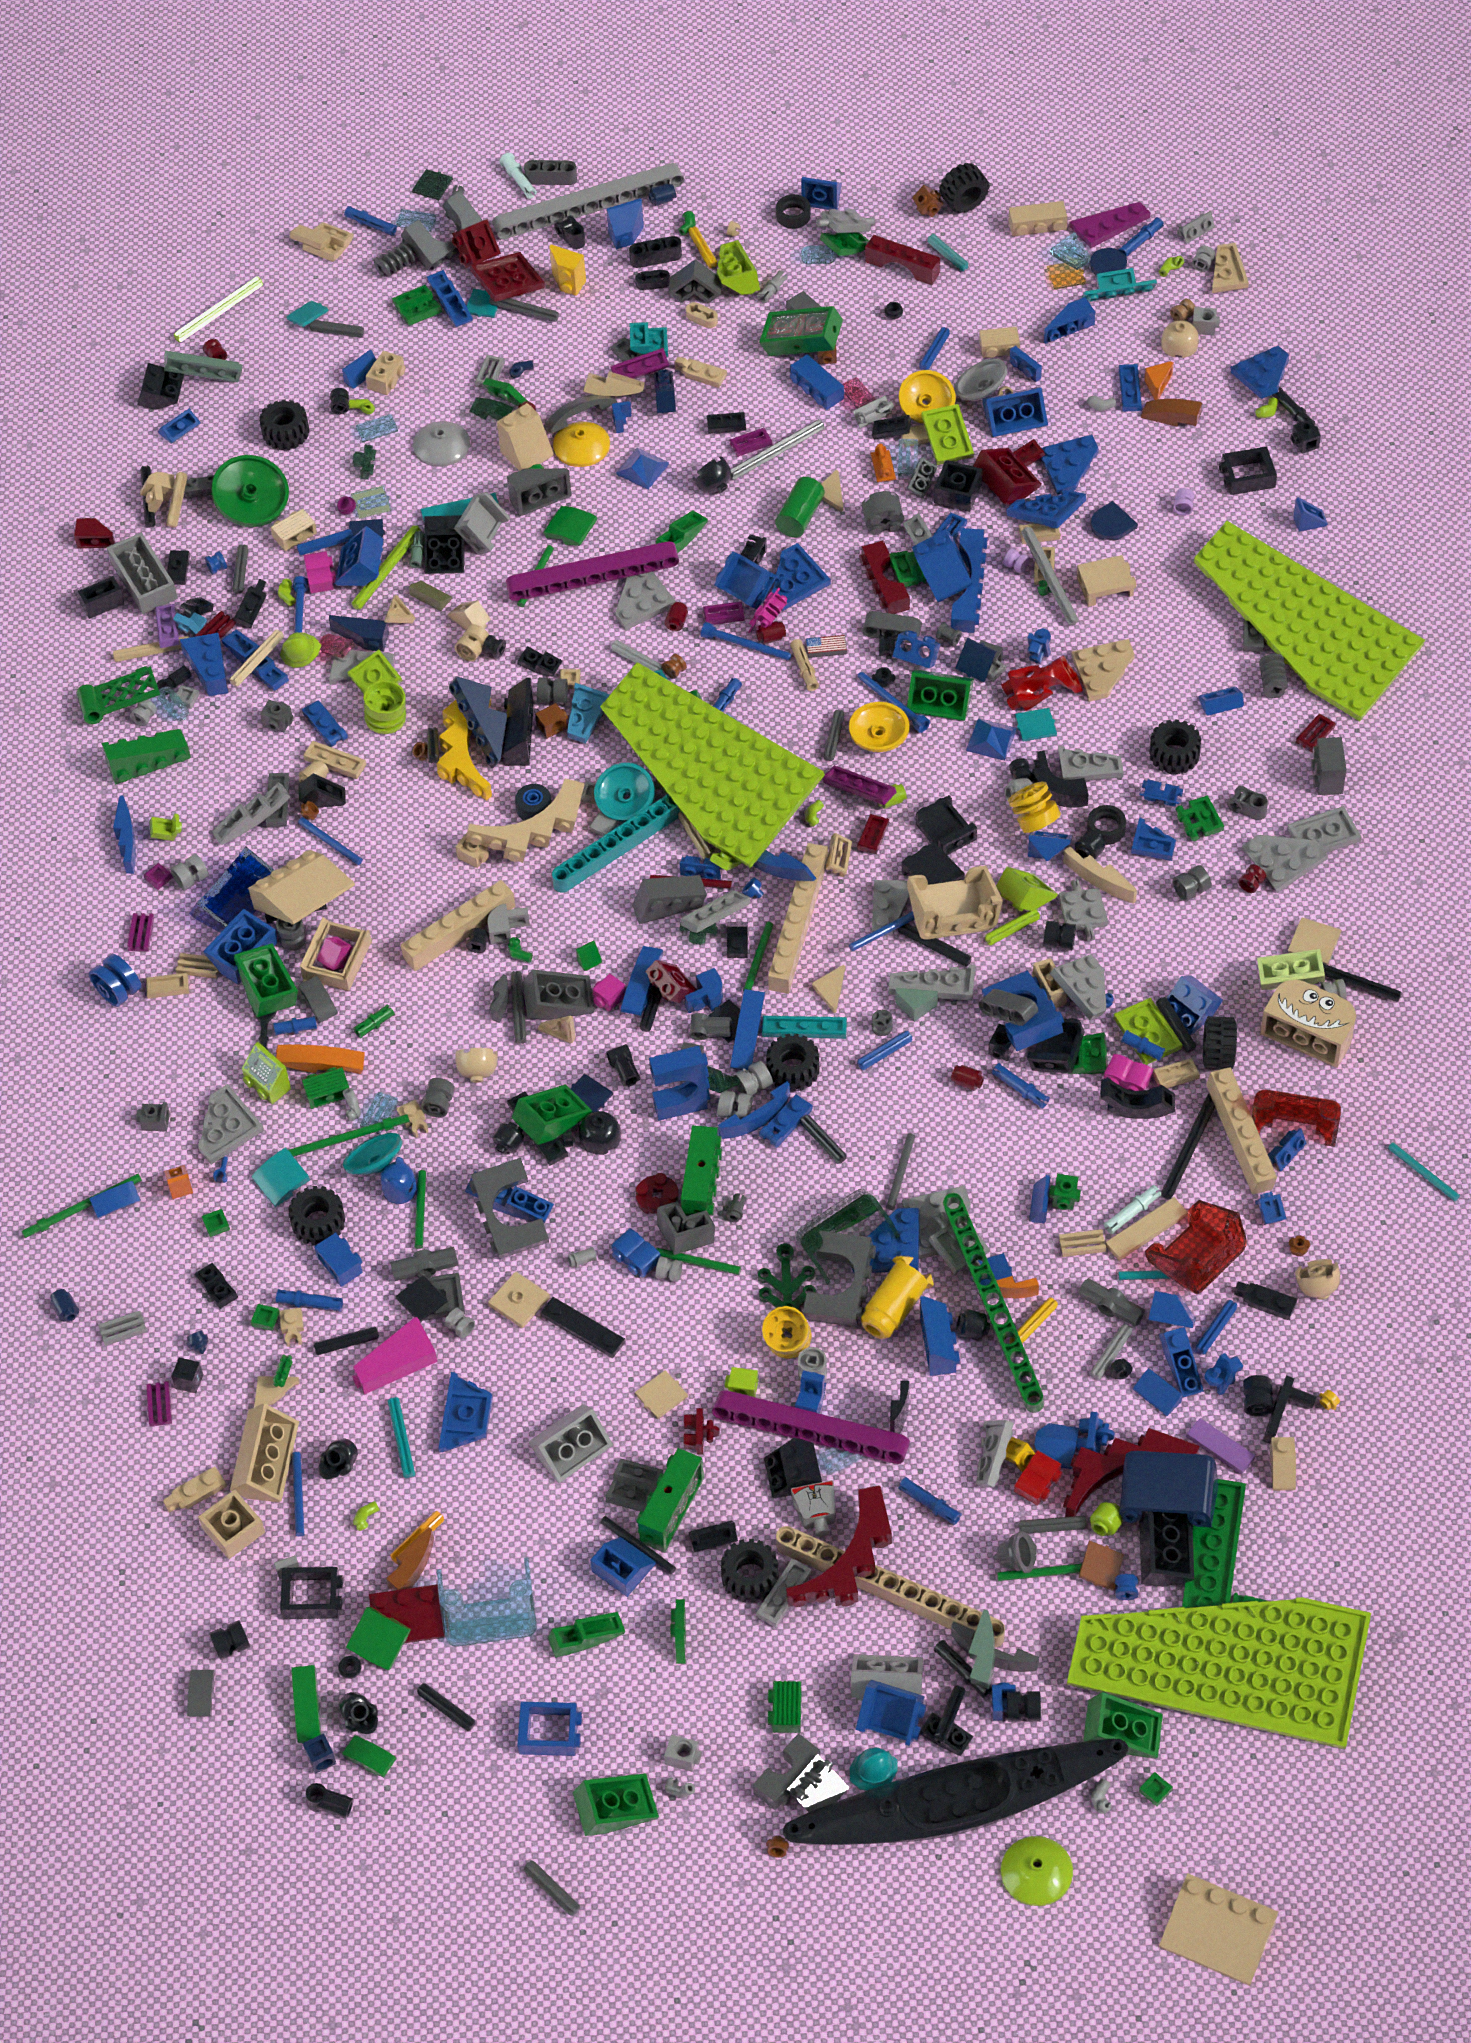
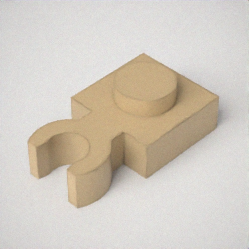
M416 1099L397 1108L399 1116L408 1114L410 1122L404 1125L406 1128L412 1126V1134L415 1138L418 1137L417 1130L419 1128L424 1129L426 1133L429 1132L427 1123L424 1122L426 1120L425 1115Z
M295 1308L279 1311L282 1334H286L285 1342L287 1347H290V1340L296 1338L298 1344L302 1345L300 1331H304L302 1309Z

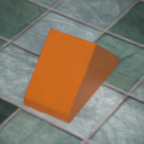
M1172 361L1145 368L1144 381L1154 400L1160 398L1173 375L1174 362Z
M185 1165L164 1171L172 1199L193 1193Z

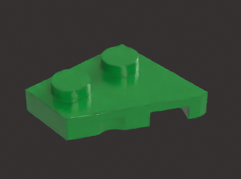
M486 378L483 382V385L488 389L487 392L493 397H499L516 406H519L524 401H528L510 383Z
M676 1599L675 1609H671L670 1635L671 1638L675 1637L676 1664H686L685 1599Z

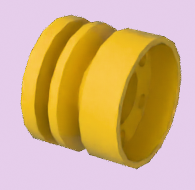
M1046 782L1028 785L1014 793L1007 800L1010 807H1013V813L1021 814L1018 816L1017 821L1023 833L1040 830L1056 821L1061 815L1056 802L1049 800L1052 794L1050 791H1047L1048 786Z
M788 1306L778 1307L769 1312L764 1319L762 1326L763 1338L771 1352L778 1357L785 1359L797 1358L803 1349L810 1346L812 1339L811 1328L803 1313L796 1308ZM784 1332H791L792 1337H785Z

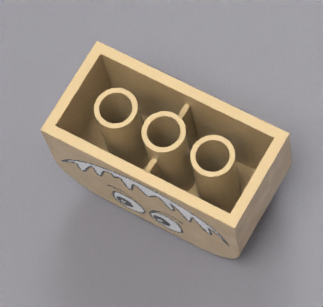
M1288 980L1277 987L1265 1007L1260 1034L1338 1068L1352 1043L1356 1011L1349 1001L1335 993L1327 992L1320 989L1317 985H1311L1301 980Z

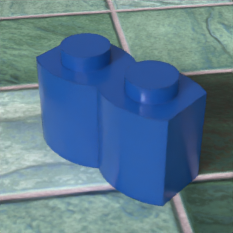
M631 1228L611 1244L614 1259L619 1263H625L633 1275H639L642 1278L657 1266L661 1256L654 1246L645 1241Z

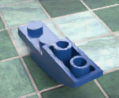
M468 1183L465 1192L478 1198L477 1193H472ZM515 1186L514 1189L509 1188L502 1191L496 1197L493 1209L528 1221L542 1218L543 1223H545L554 1204Z

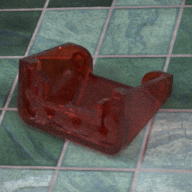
M1260 1090L1256 1093L1252 1119L1259 1135L1265 1126L1272 1128L1273 1119L1316 1125L1315 1135L1320 1134L1325 1140L1324 1145L1331 1147L1336 1145L1341 1116V1106L1336 1101L1273 1090Z
M1198 1200L1189 1208L1187 1212L1189 1227L1168 1247L1164 1249L1162 1244L1156 1242L1145 1250L1146 1258L1150 1264L1181 1287L1194 1294H1200L1243 1253L1247 1244L1239 1212L1202 1200Z

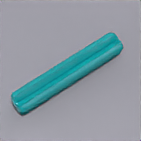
M935 234L928 236L927 242L959 270L965 271L968 269L969 263Z

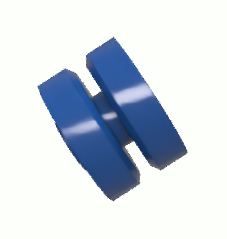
M111 953L103 960V966H95L88 975L99 994L111 1005L120 1007L127 1001V994L134 995L141 989L142 985L130 965L120 956Z

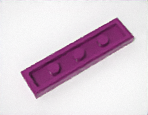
M835 765L822 778L823 783L882 805H885L897 793L893 786Z

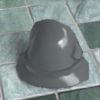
M1019 1531L999 1545L993 1559L999 1561L1006 1568L1030 1573L1036 1561L1037 1546L1031 1536L1024 1531Z

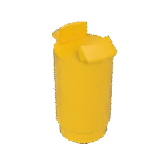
M896 1256L892 1259L895 1263L865 1306V1312L861 1316L862 1326L874 1337L879 1339L891 1337L893 1332L900 1328L925 1289H930L934 1285L931 1273L922 1275L909 1265L913 1257Z

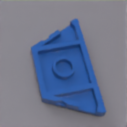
M451 1372L438 1447L439 1452L442 1453L487 1437L493 1401L492 1393L478 1388L471 1381H465L458 1377V1374L455 1372Z

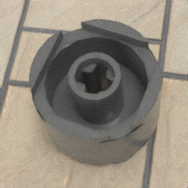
M880 491L869 496L870 499L866 502L865 499L863 500L861 507L865 524L872 535H878L884 530L898 531L901 528L904 515L899 496L896 493L891 495L890 491Z

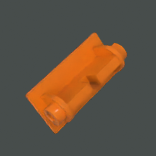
M877 444L875 452L870 453L877 482L896 480L890 451L886 450V446L883 444Z

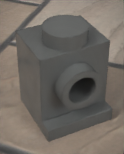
M163 1102V1104L142 1103V1109H138L136 1114V1120L140 1122L142 1131L167 1132L170 1118L167 1102Z

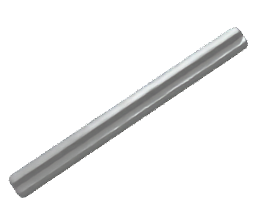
M1031 527L1024 528L1021 533L1068 625H1076L1079 619Z

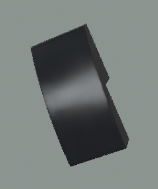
M527 646L518 659L517 664L530 671L553 677L563 660L546 651L544 654H541Z
M210 1263L194 1274L200 1285L219 1309L238 1298L236 1291L228 1284L223 1274L213 1263Z
M932 1712L922 1726L920 1735L938 1746L961 1756L972 1740L973 1735L953 1723L946 1742L936 1741L934 1735L941 1717Z

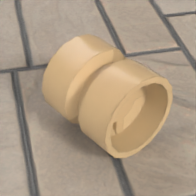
M469 625L463 636L460 637L454 646L456 653L464 660L475 661L481 654L483 644L489 633L479 625Z

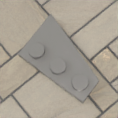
M874 880L872 932L901 918L904 907L909 901L907 881ZM895 930L884 936H893Z
M1008 1420L984 1421L983 1428L987 1431L986 1438L981 1439V1447L984 1448V1454L978 1462L976 1485L983 1488H993L998 1482L1001 1464L1006 1458L1008 1441L1013 1434V1422Z

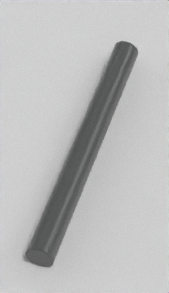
M912 1133L907 1134L886 1205L890 1210L895 1209L915 1140V1135Z

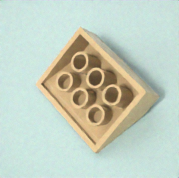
M308 850L303 852L298 858L287 862L280 869L274 870L269 876L258 880L256 884L248 889L255 910L295 924L355 886V883L323 854Z
M1187 1873L1159 1947L1250 1986L1276 1924L1279 1911Z

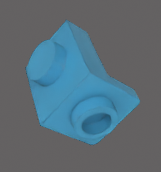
M176 613L173 618L181 631L185 633L190 632L194 635L207 622L205 617L197 613H193L190 618Z

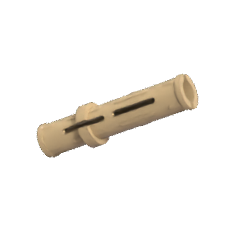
M795 639L790 643V647L800 668L799 674L804 679L807 690L815 691L819 688V683L815 677V669L810 664L802 640Z

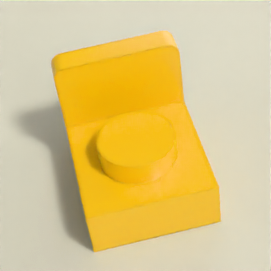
M1011 1437L1006 1448L1005 1460L1015 1464L1023 1472L1035 1452L1027 1442Z

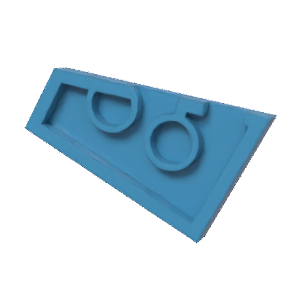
M575 683L567 730L568 738L586 744L604 713L600 706L610 694Z

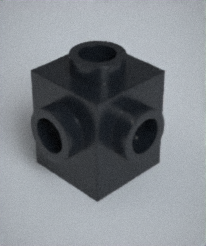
M1311 419L1293 425L1291 441L1302 454L1319 448L1320 431L1317 426H1314Z

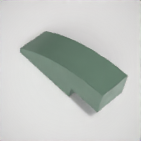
M984 1609L968 1653L970 1659L976 1660L970 1675L971 1683L987 1689L990 1687L994 1672L995 1639L989 1611Z

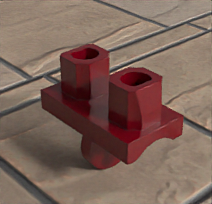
M696 1408V1414L684 1415V1429H696V1434H684V1448L696 1449L697 1455H703L704 1437H706L708 1443H712L713 1438L720 1434V1429L713 1425V1420H707V1425L704 1426L703 1408Z

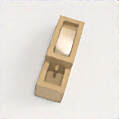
M610 371L607 378L588 373L583 392L602 396L630 395L642 392L645 382Z

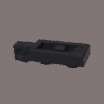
M259 579L255 588L252 586L248 588L233 621L250 629L252 628L267 596V593L263 592L266 581Z
M1238 1281L1234 1291V1295L1244 1298L1243 1301L1248 1303V1306L1285 1320H1290L1298 1300L1292 1296L1254 1283L1249 1285Z

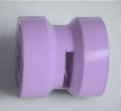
M1181 488L1176 491L1175 513L1185 516L1192 513L1195 497L1192 490Z
M1011 548L1007 552L1003 564L1008 568H1014L1016 572L1022 574L1029 566L1030 557L1026 554H1020L1015 548Z

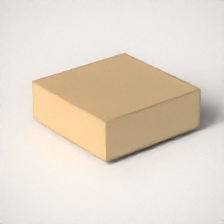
M560 669V678L567 679L568 689H574L575 683L580 684V669Z

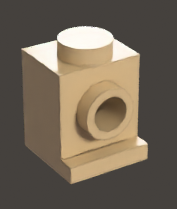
M466 833L456 845L457 858L478 868L489 857L488 847L466 842Z

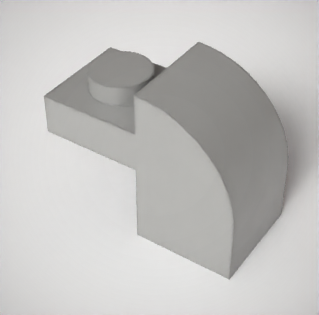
M501 904L491 911L488 916L491 945L508 943L511 938L510 928L530 926L528 907L507 910L506 904Z

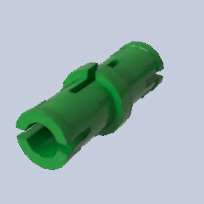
M386 1004L374 1014L370 1013L367 1019L354 1026L353 1030L361 1039L373 1029L380 1028V1024L394 1016L395 1013Z

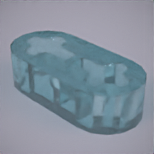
M827 245L806 246L801 250V260L805 264H831L836 260V253Z
M171 687L161 688L158 700L170 716L177 721L186 719L189 709L179 695ZM166 693L170 694L171 702L166 699ZM177 705L181 709L182 713L180 715L177 714L174 706Z

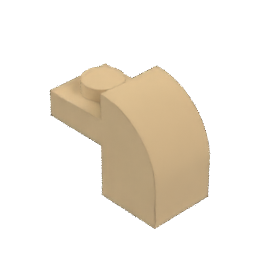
M155 472L147 478L140 490V495L146 496V503H148V510L150 512L156 513L163 500L169 501L172 497L175 483L174 475Z

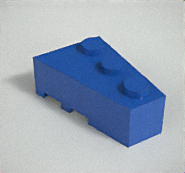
M219 633L179 639L184 657L190 663L192 670L195 671L208 696L229 693Z

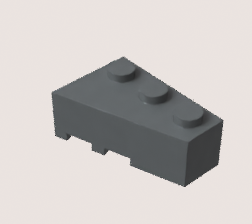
M700 875L642 879L632 906L638 923L643 924L701 908L707 893Z

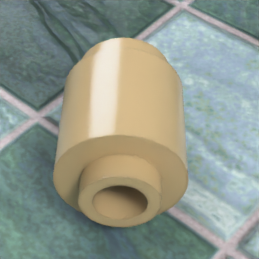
M321 760L312 762L299 773V782L301 783L313 773L326 778L329 773L328 767Z

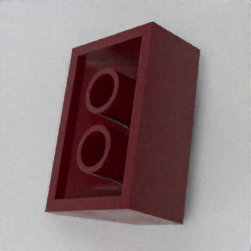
M1008 447L981 450L973 467L982 469V480L1005 505L1013 504L1019 499H1025L1042 485Z
M438 1584L369 1594L370 1607L388 1618H394L411 1629L404 1644L445 1638Z

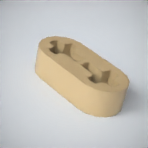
M697 302L689 303L686 306V317L689 320L706 328L717 326L718 314L716 311Z

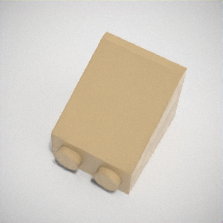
M528 403L497 421L500 452L519 471L529 469L535 464H541L554 456L541 418Z

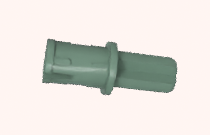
M423 531L415 532L413 545L410 547L411 558L409 565L413 568L421 567L422 556L425 553Z

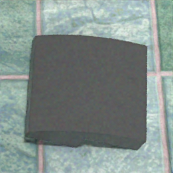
M620 1458L613 1474L612 1484L606 1494V1502L636 1511H644L647 1506V1498L650 1492H654L657 1488V1479L663 1473V1470Z

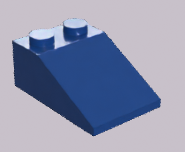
M947 529L912 547L917 562L938 603L973 585L955 540Z

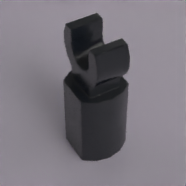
M183 665L170 674L167 679L159 680L157 682L158 689L165 687L163 689L164 695H168L174 687H178L191 678L192 674Z

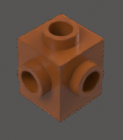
M924 184L912 197L917 205V211L922 215L926 214L933 217L944 205L940 198L941 194Z

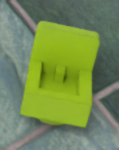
M176 813L172 819L151 817L149 821L150 838L174 841L177 834H180L182 830V822L179 821V814Z

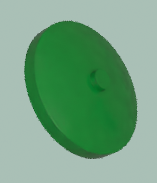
M240 455L227 460L218 468L213 478L211 492L216 508L226 519L245 527H260L273 522L283 513L288 502L289 486L284 473L270 460L256 455Z

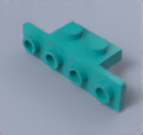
M1133 268L1099 273L1096 275L1098 289L1085 291L1082 298L1085 297L1088 302H1093L1100 297L1110 299L1118 294L1132 295L1135 291L1150 292L1157 285V279L1136 283Z

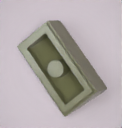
M418 581L408 587L411 596L439 611H442L453 599L452 596L423 581Z

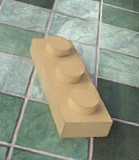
M315 741L311 742L303 755L305 761L312 763L321 760L328 769L354 779H358L366 766V760Z

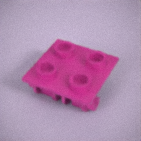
M780 588L775 593L770 592L764 604L760 605L754 617L749 622L751 628L748 633L753 630L759 621L761 626L765 628L770 626L787 605V597L778 594Z

